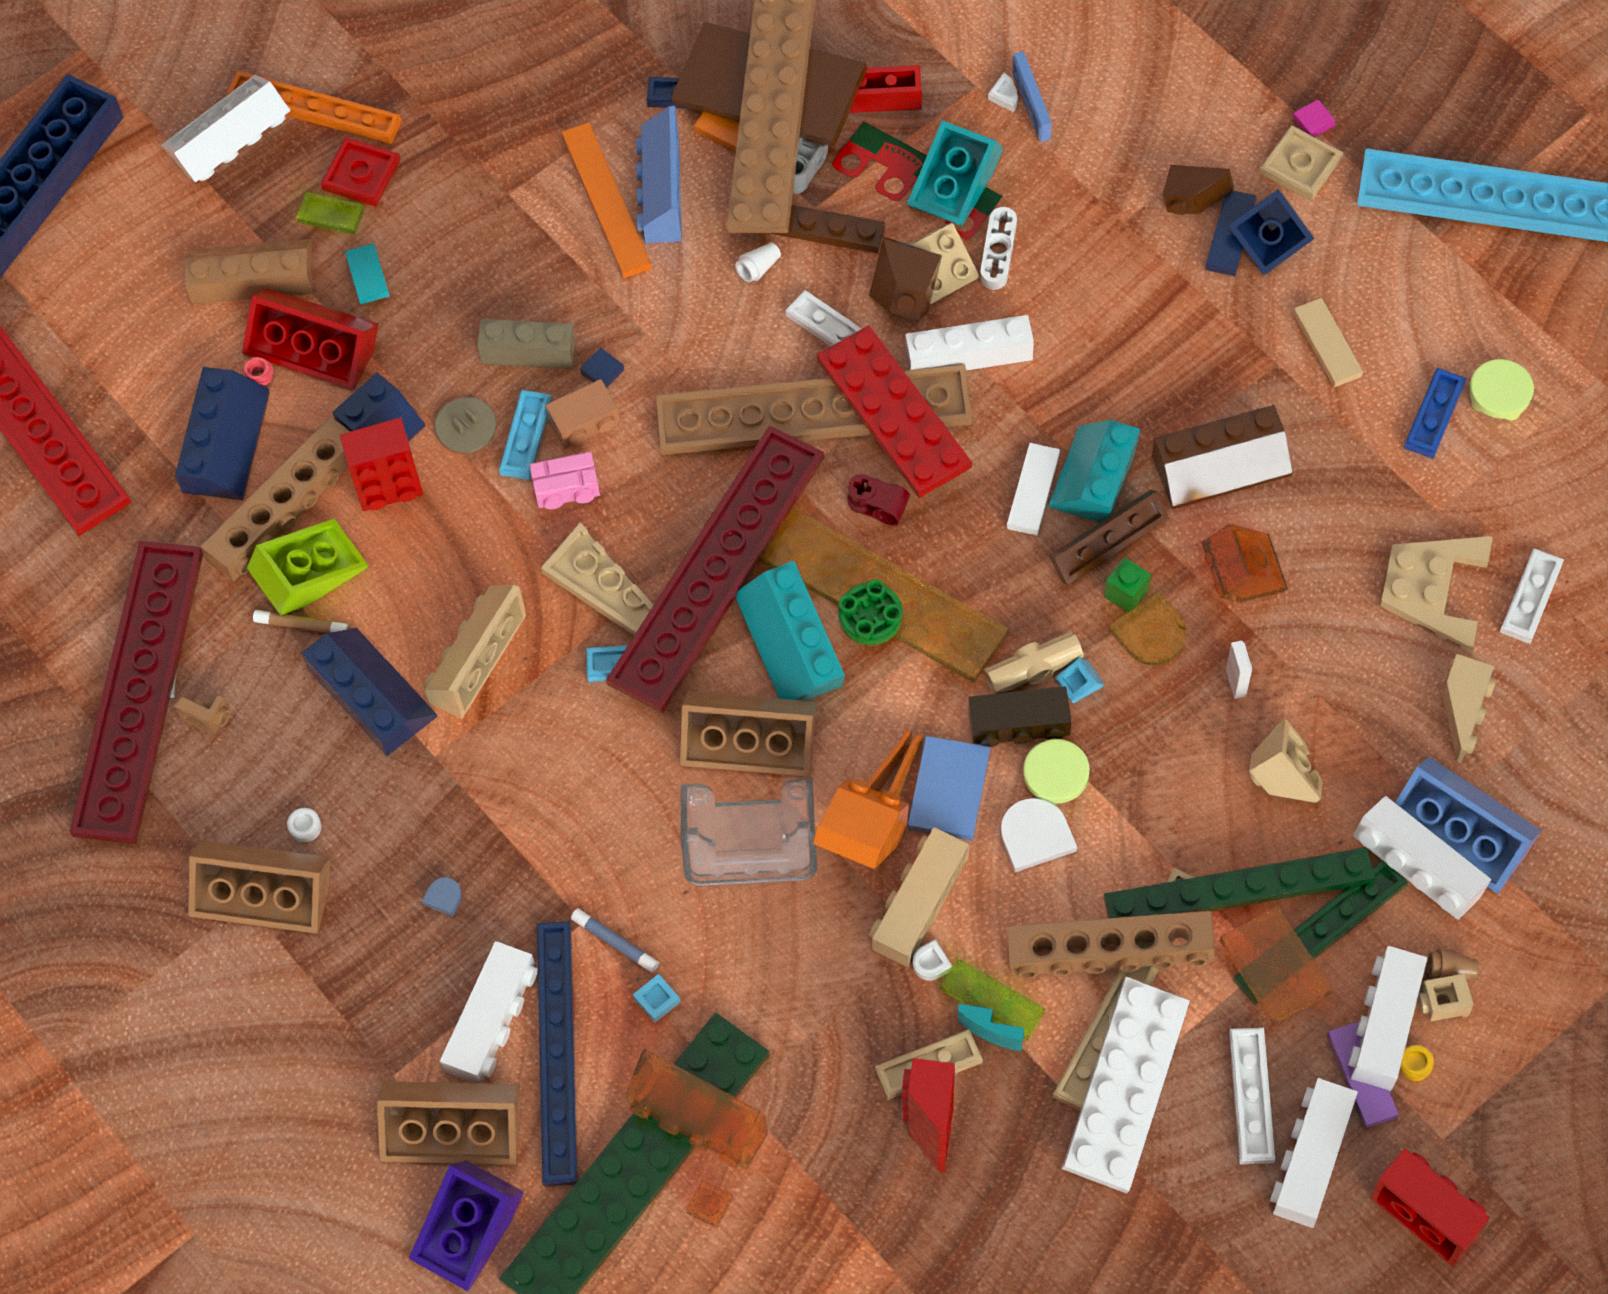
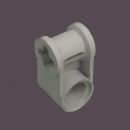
M799 137L793 194H799L807 189L815 173L825 161L828 145L823 143L818 145Z

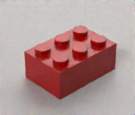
M402 418L340 434L347 464L363 511L379 510L388 504L399 501L407 502L415 499L417 496L424 495Z
M1405 1148L1380 1176L1370 1199L1454 1267L1478 1239L1490 1217L1485 1214L1486 1210L1479 1202L1472 1198L1467 1199L1459 1193L1456 1184L1444 1175L1439 1176L1431 1170L1428 1161L1416 1152L1411 1153Z

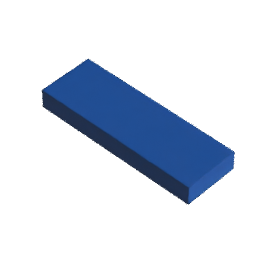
M1440 368L1436 369L1407 437L1404 449L1434 459L1467 378Z

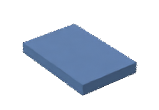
M926 736L908 821V830L931 833L933 827L958 839L973 841L991 747Z

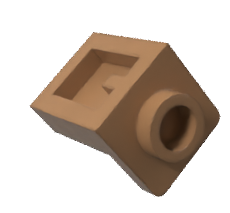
M220 694L216 697L211 707L201 700L193 699L190 701L182 696L175 706L182 721L212 735H215L219 727H223L230 717V706L226 698Z

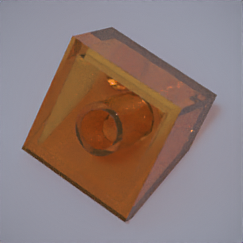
M1228 524L1201 542L1205 552V561L1210 567L1214 579V588L1220 598L1244 602L1288 590L1269 534Z

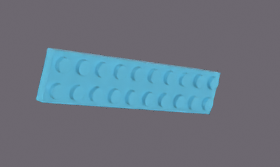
M1365 149L1357 206L1608 242V183Z

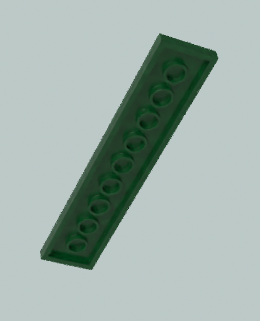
M715 1012L500 1276V1282L515 1294H579L770 1056L769 1051Z

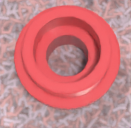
M254 357L246 362L242 375L265 386L272 380L274 370L269 361L260 357ZM257 372H263L261 375L254 376Z

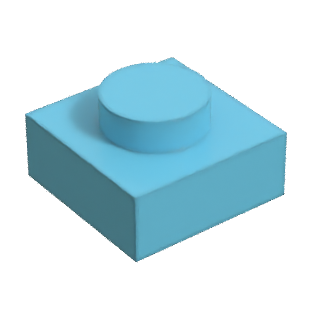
M659 974L633 994V999L654 1023L681 1003L680 997Z

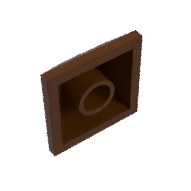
M884 237L869 296L889 313L917 322L920 321L928 313L942 255Z

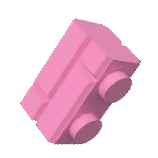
M591 452L529 464L538 508L557 509L563 503L572 501L587 503L592 501L594 497L600 496Z

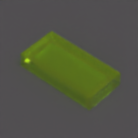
M306 192L297 214L298 223L355 235L364 213V206L360 203Z

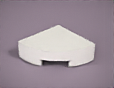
M1003 72L988 93V100L1014 112L1018 102L1017 89L1012 78Z

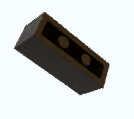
M1066 686L969 696L968 712L973 744L988 747L997 746L1001 742L1011 741L1017 744H1024L1032 741V739L1046 738L1047 740L1062 739L1071 733V715Z

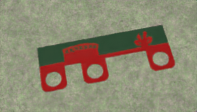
M863 122L834 159L832 165L836 170L852 178L859 176L871 159L885 165L888 169L877 182L875 189L893 201H900L917 181L927 155L876 127ZM854 154L859 157L860 166L855 170H847L841 165L842 158L845 155ZM899 178L903 182V189L896 194L887 192L884 188V183L887 179ZM986 187L969 214V217L973 220V227L966 232L957 230L959 236L963 239L972 238L1003 196Z

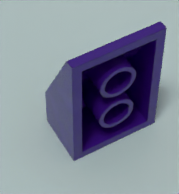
M467 1160L450 1164L409 1259L464 1290H470L510 1225L524 1191Z

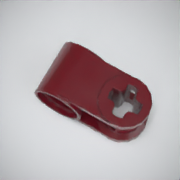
M864 474L854 476L848 485L849 494L847 501L851 510L877 519L887 525L895 526L899 524L910 498V493L906 489Z

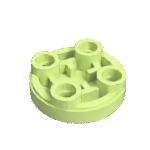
M1494 359L1481 364L1474 371L1469 385L1471 406L1474 410L1494 418L1511 421L1516 420L1526 410L1534 392L1533 380L1528 371L1518 363L1506 359Z
M1063 739L1045 740L1035 745L1027 754L1023 768L1024 781L1029 791L1038 799L1049 801L1054 805L1069 802L1086 789L1090 771L1089 762L1084 752L1074 743Z

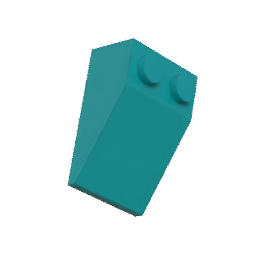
M942 120L907 205L963 226L993 176L1004 148L996 140Z

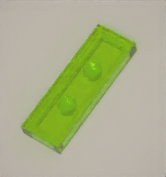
M957 959L940 986V990L966 1005L993 1009L992 1020L995 1022L1024 1028V1038L1026 1040L1029 1039L1045 1013V1008L960 959Z

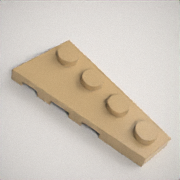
M581 522L541 567L543 575L633 636L654 605L638 586L629 580L623 569L617 563L615 564L606 554L605 549L599 542L590 536Z

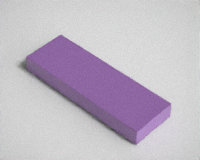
M1356 1022L1328 1031L1327 1037L1348 1088L1358 1091L1354 1103L1366 1129L1397 1119L1399 1114L1389 1090L1351 1079L1354 1067L1348 1066L1353 1046H1360L1362 1038L1356 1035L1359 1023Z

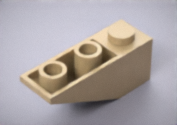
M1456 654L1442 696L1456 762L1462 763L1465 752L1469 754L1473 752L1478 736L1472 734L1475 724L1482 725L1487 707L1481 705L1484 696L1491 698L1496 679L1491 678L1494 669L1493 665Z

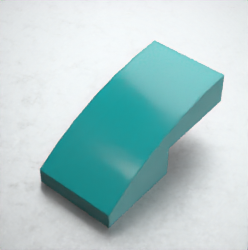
M375 244L345 251L360 304L389 297Z
M959 1004L958 1022L966 1029L995 1045L1022 1051L1024 1028L993 1023V1009Z

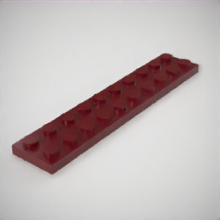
M770 425L768 426L606 679L608 686L663 714L734 602L737 592L746 583L825 458L823 451Z
M139 541L70 827L72 837L131 844L137 843L203 558L201 547Z

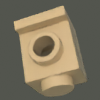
M1465 973L1424 981L1421 988L1422 993H1419L1417 998L1420 1012L1422 1014L1427 1013L1430 1022L1462 1016V1018L1468 1017L1474 1006ZM1437 999H1444L1447 1004L1438 1005Z

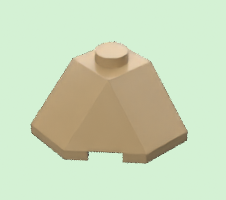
M1284 719L1251 754L1250 777L1257 786H1262L1269 795L1314 803L1321 800L1323 782L1317 770L1311 772V764L1307 757L1310 752L1307 745L1287 719Z

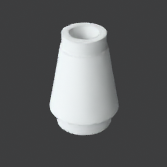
M769 242L767 245L740 255L739 261L735 264L736 270L744 281H758L777 259L781 257V252L774 243Z

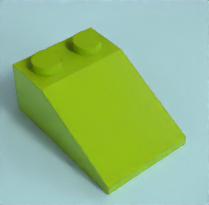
M334 518L256 545L247 569L279 615L282 616L315 602L366 570L368 564Z

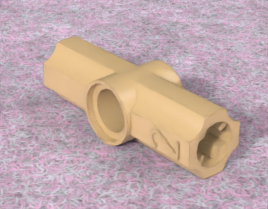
M1071 631L1041 645L1033 642L1021 647L1014 653L1013 657L985 668L984 676L992 693H1005L1026 683L1028 685H1037L1046 681L1052 676L1054 671L1072 664L1078 658L1083 659L1084 653L1077 636Z

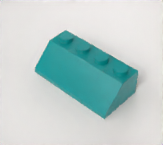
M795 561L762 573L737 592L735 599L779 699L807 701L843 686L845 674Z

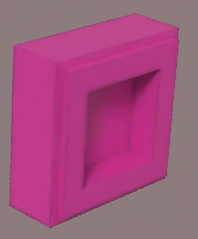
M1319 99L1293 113V120L1301 130L1313 137L1335 126L1336 120Z

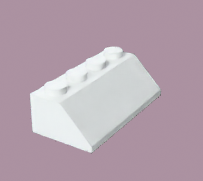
M254 75L161 146L188 178L194 182L198 180L204 181L214 174V168L220 163H228L239 154L238 150L247 144L249 146L257 142L262 137L261 133L268 127L274 128L286 119L285 114L291 110L270 81Z

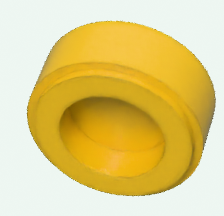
M1421 1045L1406 1047L1399 1071L1409 1080H1424L1430 1075L1434 1066L1432 1053Z

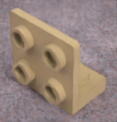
M953 223L942 225L909 243V245L942 255L930 304L979 278V274Z

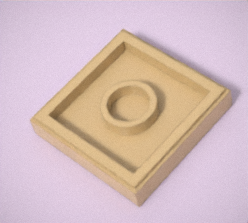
M1291 125L1260 167V174L1312 201L1342 160L1344 152Z

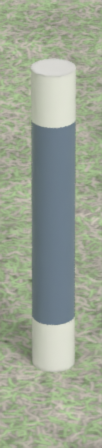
M579 908L573 912L571 920L649 972L653 973L659 965L657 960Z

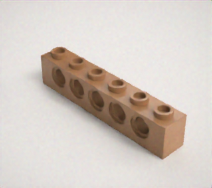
M330 416L200 546L206 561L233 582L240 575L246 574L256 545L276 539L284 531L290 530L295 524L296 519L305 510L314 506L318 496L326 488L332 487L337 482L339 475L348 467L340 434L351 431ZM327 455H333L330 459H322ZM304 477H311L307 481H301ZM284 498H290L285 503H279ZM262 520H268L263 525H257ZM240 542H247L241 547H235Z
M1211 911L1007 926L1011 974L1022 979H1032L1037 977L1038 974H1052L1062 977L1068 976L1072 972L1086 971L1089 974H1100L1107 969H1120L1131 972L1138 970L1140 967L1154 966L1157 969H1168L1176 964H1188L1199 967L1208 964V962H1215ZM1176 938H1184L1188 941L1182 946H1175L1171 943ZM1143 940L1154 943L1146 949L1137 946ZM1108 943H1116L1119 945V947L1114 951H1107L1103 949V947ZM1076 945L1085 947V950L1078 954L1069 951ZM1041 948L1052 950L1046 956L1035 954Z

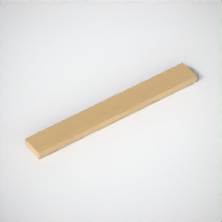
M1174 867L1167 882L1195 877ZM1143 940L1137 946L1146 949L1154 943ZM1148 966L1140 967L1138 970L1131 972L1119 970L1057 1085L1053 1098L1081 1111L1125 977L1151 986L1160 969Z

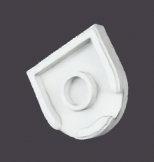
M1038 798L1025 799L1015 803L1005 813L1001 824V839L1015 873L1077 852V845L1063 813L1051 802Z

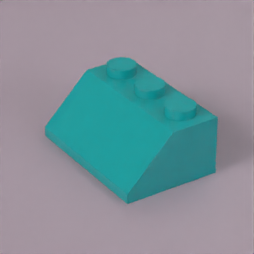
M1113 420L1078 426L1050 500L1049 508L1098 523L1111 516L1115 511L1138 449L1140 429Z

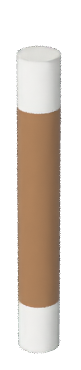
M255 610L253 615V622L314 632L331 633L349 629V624L288 614L280 616L279 613Z

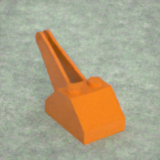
M908 729L867 783L859 779H847L837 788L818 826L813 844L873 869L901 844L907 827L909 804L900 801L899 795L911 764L920 748L923 735L917 734L910 744L889 792H880L909 745L912 731Z

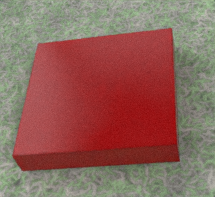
M344 137L320 184L321 188L324 191L377 207L401 160L400 155L393 151Z

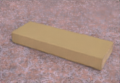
M1320 298L1294 308L1293 315L1333 387L1362 377L1363 370L1323 299Z
M968 1029L875 1066V1072L887 1100L903 1095L904 1069H911L913 1058L955 1063V1074L981 1064L983 1059Z

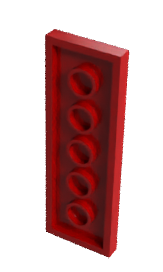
M869 325L817 354V362L918 498L923 497L972 468V461Z

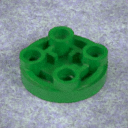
M871 580L868 583L854 586L840 598L838 608L839 624L843 632L857 643L864 645L881 644L891 639L900 629L903 620L902 603L897 594L885 586L882 581Z

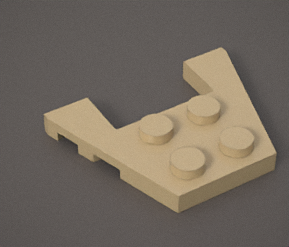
M1486 536L1392 545L1380 607L1415 625L1419 623L1434 631L1435 635L1443 640L1449 639L1461 645L1460 649L1472 653L1478 621L1445 615V607L1453 563L1459 562L1487 568L1493 537Z

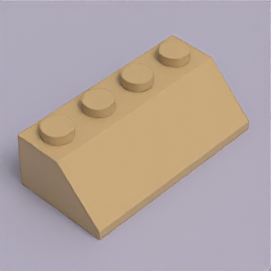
M516 585L489 586L484 595L481 594L477 598L473 607L474 612L468 621L464 620L461 623L452 647L448 646L444 650L441 664L437 671L430 673L426 679L424 689L430 704L463 719L526 617L520 587Z

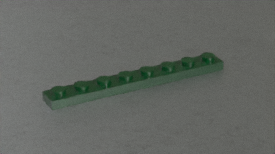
M1365 847L1105 893L1103 899L1108 918L1217 911L1374 883L1375 875L1368 849Z

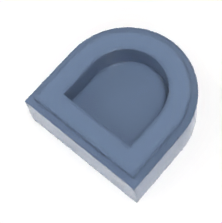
M439 878L430 885L422 903L424 906L454 917L462 901L460 886L451 878Z

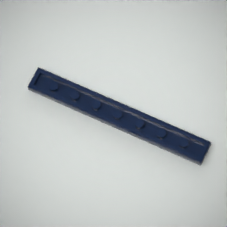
M571 922L537 923L543 1186L573 1185L578 1182Z

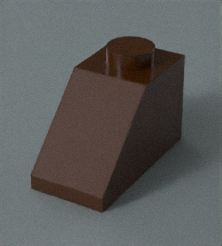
M1170 165L1163 191L1167 212L1178 215L1198 214L1232 193L1234 183L1231 171L1226 168Z

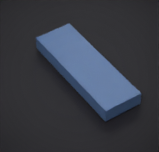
M1024 51L1015 53L1012 62V73L1038 140L1040 142L1051 140L1052 122Z

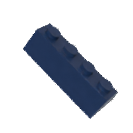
M202 368L175 473L182 493L237 500L244 499L270 394L268 388L234 370Z
M357 628L326 633L301 653L308 671L386 756L390 755L437 717L434 710Z

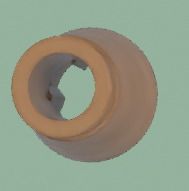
M1437 949L1436 952L1430 951L1427 954L1425 973L1428 979L1464 973L1466 980H1475L1477 978L1479 969L1477 959H1471L1441 949Z

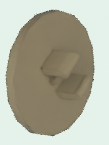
M470 397L455 399L446 404L438 413L435 421L436 436L440 443L450 451L462 454L476 452L487 446L493 439L497 428L495 414L490 406L480 399Z

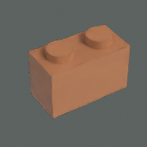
M601 379L545 405L548 421L564 449L572 445H580L587 438L599 432H607L620 423L618 407Z

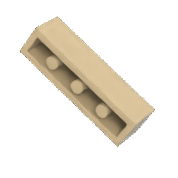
M933 827L928 837L924 835L921 838L916 849L918 856L915 862L906 865L900 881L903 883L899 891L893 890L885 905L887 912L882 920L878 918L875 921L869 934L872 937L873 951L906 967H909L914 953L919 949L969 857L968 843Z

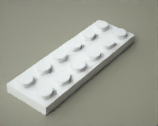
M1125 977L1062 1166L1063 1170L1126 1194L1130 1191L1186 1015L1189 1000Z

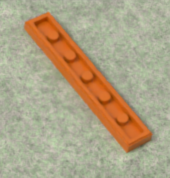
M237 70L226 95L230 94L254 75ZM264 78L271 82L291 110L285 114L289 117L392 144L402 123L401 115Z
M588 122L562 131L564 143L623 279L652 269L649 257L590 123Z

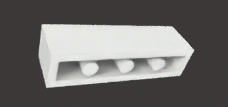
M1028 315L905 334L906 357L909 370L965 365L966 370L1033 360L1034 340Z
M1387 796L1382 798L1363 816L1353 834V837L1361 842L1363 846L1370 849L1457 920L1481 898L1492 880Z
M495 941L441 1057L440 1063L444 1072L472 1083H483L485 1077L492 1075L497 1059L494 1058L499 1046H505L510 1035V1028L508 1026L512 1017H517L523 1007L524 998L522 995L527 986L531 987L537 976L538 969L532 954Z
M1387 946L1383 957L1376 956L1371 975L1377 976L1375 986L1369 985L1364 1000V1005L1369 1006L1367 1017L1361 1015L1356 1035L1362 1037L1360 1046H1353L1348 1066L1354 1067L1351 1076L1352 1080L1387 1089L1391 1092L1398 1078L1428 957Z
M1320 1078L1317 1079L1314 1089L1307 1087L1301 1105L1307 1108L1304 1120L1299 1118L1296 1120L1291 1138L1296 1139L1297 1142L1294 1151L1286 1150L1280 1168L1287 1171L1283 1183L1276 1181L1270 1199L1271 1202L1276 1203L1274 1215L1311 1228L1314 1227L1358 1091Z

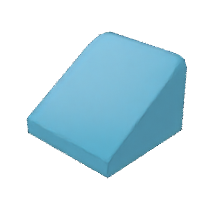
M1082 658L1076 659L1055 677L1061 687L1066 686L1068 698L1072 703H1076L1105 685L1090 662Z

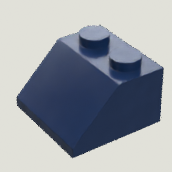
M378 372L332 412L334 419L349 431L402 418L408 442L425 427V423L401 392Z

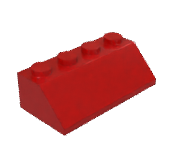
M267 288L252 295L242 353L252 357H260L270 363L355 389L373 354L379 324Z
M913 1058L911 1069H904L903 1122H908L909 1135L934 1167L940 1172H945L954 1110L955 1063Z

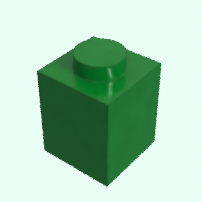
M1124 557L1106 580L1104 598L1131 614L1149 592L1151 573Z

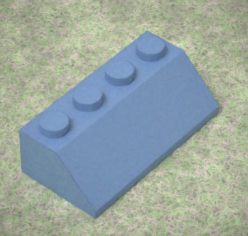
M669 106L641 125L642 137H636L637 155H642V162H637L636 164L637 180H642V187L637 188L638 206H643V213H637L638 231H644L645 243L682 241L679 133L676 107Z
M1430 757L1416 767L1395 802L1492 880L1487 887L1497 894L1520 865L1542 831Z

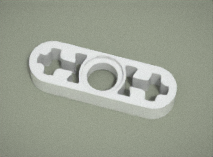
M1007 207L996 208L992 211L989 218L980 280L984 287L991 290L1004 287L1009 275L1017 228V216L1012 209ZM1001 219L1007 220L1004 233H999ZM995 243H1002L1007 247V250L1004 253L997 254L991 251L990 247ZM993 263L998 264L996 278L990 277Z

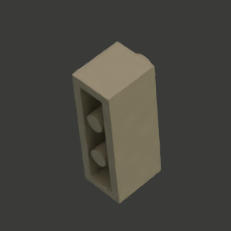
M481 319L477 346L482 364L573 369L577 342L574 326L571 323Z

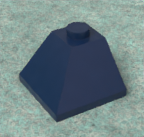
M1279 188L1228 225L1263 275L1270 272L1315 239Z

